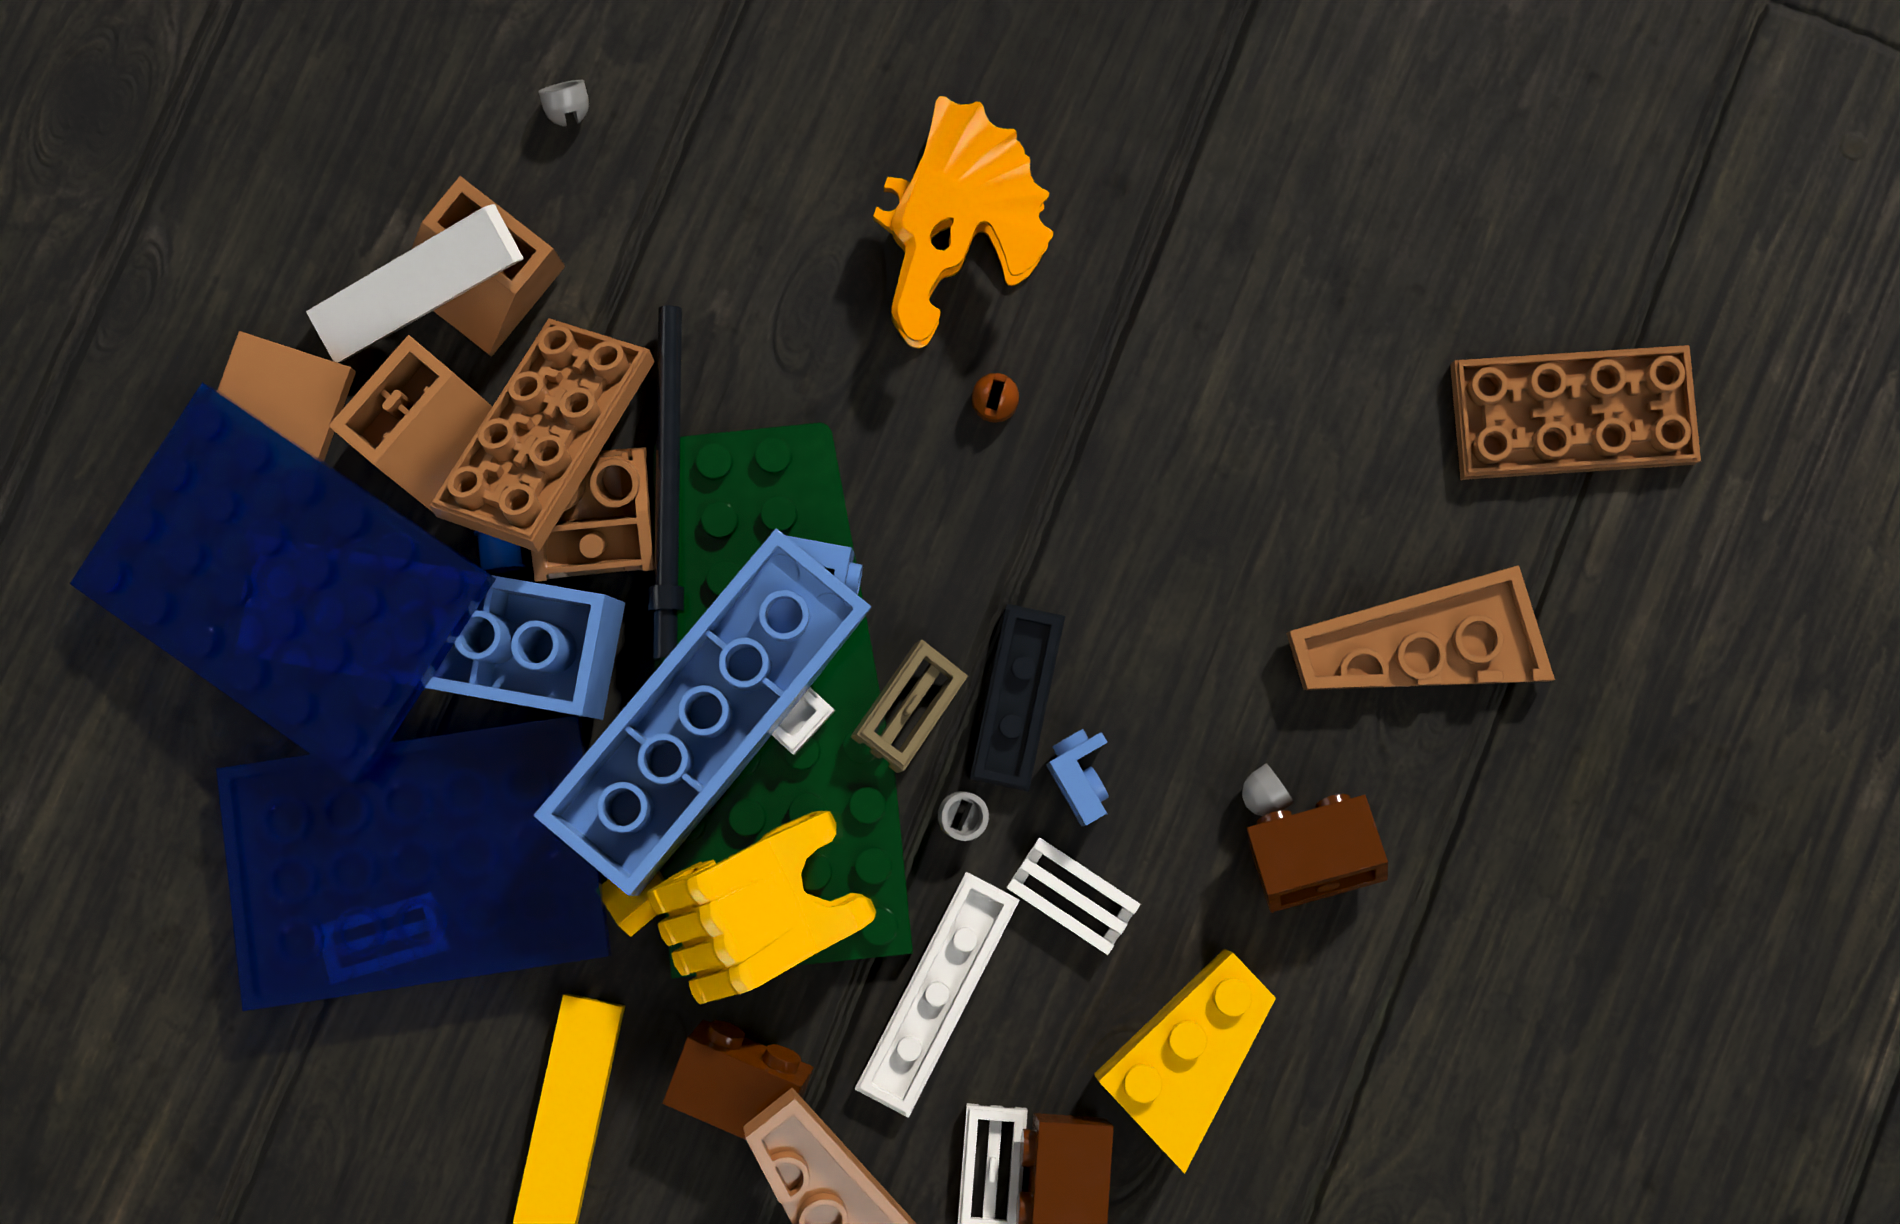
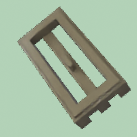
M920 640L916 642L850 737L857 743H864L870 747L869 752L878 759L883 757L889 762L888 767L896 773L904 771L968 675L925 641ZM923 659L926 660L929 665L879 736L874 730ZM941 672L947 677V680L900 749L897 750L891 745Z

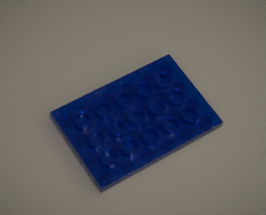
M202 382L70 584L351 783L362 784L496 578L214 387Z
M576 715L216 768L242 1011L612 956L606 908L602 899L601 872L533 816L586 754L581 717Z

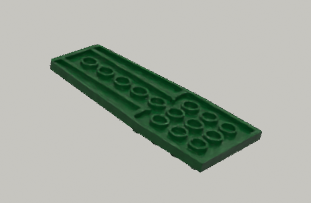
M810 423L680 437L678 586L684 587V613L678 614V644L776 528L786 536L851 547L854 551L834 438L828 425L824 423ZM655 444L654 449H653L654 545H655L656 444ZM854 556L853 563L857 564L856 557ZM860 584V589H859L858 596L863 599L862 590H861V584ZM865 616L810 686L836 711L795 755L789 752L771 735L717 803L662 867V876L667 880L672 875L700 861L703 863L714 859L718 863L760 841L766 833L799 817L815 811H831L836 821V835L832 842L820 847L806 859L801 873L804 891L807 894L827 901L835 900L849 893L862 894L872 900L876 915L874 920L863 929L821 950L797 965L913 954L895 771L888 767L889 762L883 757L878 759L870 753V747L864 743L859 744L850 737L880 694L867 617ZM655 660V671L663 661ZM885 716L874 730L879 736L887 726ZM682 942L669 946L671 978L697 976L695 972L681 976L674 965L671 953L683 946Z

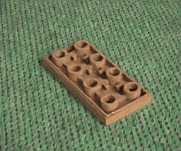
M549 318L429 505L435 516L539 553L655 361L650 350Z
M239 331L158 555L251 585L261 536L296 541L335 432L328 425L343 409L356 371L349 366Z
M1689 345L1455 360L1450 364L1460 480L1695 465L1701 462Z

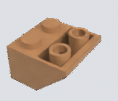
M459 176L422 221L411 249L479 209L495 204L524 259L433 310V312L492 357L565 268V265L554 248Z
M408 335L328 426L379 470L432 511L429 505L492 406Z

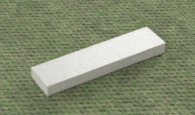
M495 204L488 205L312 307L306 313L333 362L340 363L524 258Z
M968 872L965 873L870 1057L855 1090L909 1118L1020 899Z

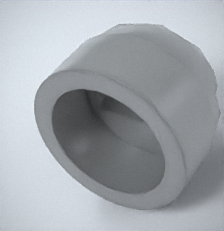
M584 80L566 81L538 91L547 118L556 125L567 126L565 113L573 112L577 124L587 115L589 99Z
M1267 763L1252 772L1244 782L1242 790L1244 803L1256 815L1264 816L1275 811L1284 810L1294 803L1279 778Z
M959 791L948 795L942 801L938 810V821L941 829L948 836L960 841H970L979 837L985 831L989 821V812L985 802L980 797L969 792ZM961 800H965L969 803L956 830L950 826Z

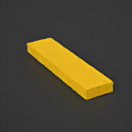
M568 993L563 994L513 1224H578L625 1005Z

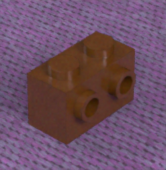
M1348 794L1332 795L1317 802L1314 809L1293 815L1288 810L1275 811L1259 818L1257 825L1247 827L1250 849L1270 913L1388 880V860L1366 795L1350 798Z
M703 1019L687 1037L662 1104L746 1140L743 1126L789 1089L793 1088L803 1098L814 1067L802 1062L801 1057L787 1047L774 1044L764 1046L746 1038L745 1033L731 1023L718 1020L708 1022Z
M1033 1113L1032 1129H1022L1020 1166L1030 1167L1028 1192L1018 1191L1016 1224H1107L1114 1126L1106 1118Z

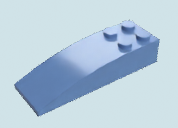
M776 528L533 816L628 896H639L758 753L872 607Z
M261 536L237 654L603 720L625 602L605 594Z

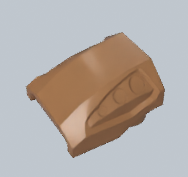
M646 448L600 451L539 553L531 550L535 582L570 576L654 570L655 545L648 492Z

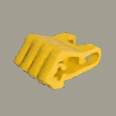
M815 811L778 826L766 833L760 841L718 863L714 859L703 863L700 861L672 875L667 880L647 891L650 905L657 915L666 912L669 914L667 918L658 923L659 932L664 942L668 946L680 942L683 944V946L671 953L672 959L681 976L696 973L697 976L689 981V987L693 997L699 1004L751 991L821 950L863 929L874 920L876 910L872 900L862 894L849 893L835 900L827 901L807 894L804 891L801 873L806 859L820 847L832 842L836 835V821L831 811Z

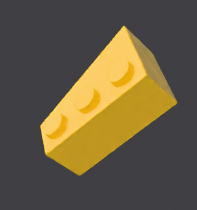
M1223 949L1094 1073L1100 1084L1184 1174L1276 999L1233 952Z

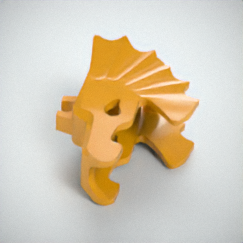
M938 97L935 102L925 151L911 182L893 177H887L884 192L893 193L897 196L899 200L898 206L892 211H883L876 207L873 215V220L890 232L896 243L905 252L892 303L891 319L907 345L912 348L920 349L927 346L939 325L940 310L932 305L929 299L942 279L954 276L960 271L976 234L981 232L989 237L997 253L1005 282L1008 286H1015L1030 276L1042 255L1046 252L1048 243L1053 237V231L1043 225L1039 218V214L1044 210L1043 203L1049 198V192L1034 182L1030 172V157L1025 155L1024 148L1016 140V130L1003 129L993 125L988 120L981 102L960 105L949 100L947 97ZM949 228V247L945 251L937 250L932 245L931 239L940 231Z

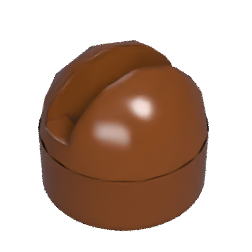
M990 373L981 377L976 382L972 392V405L978 416L988 422L996 423L1007 420L1015 413L1019 402V391L1017 385L1010 377L1001 373ZM993 382L1004 384L997 410L986 407Z

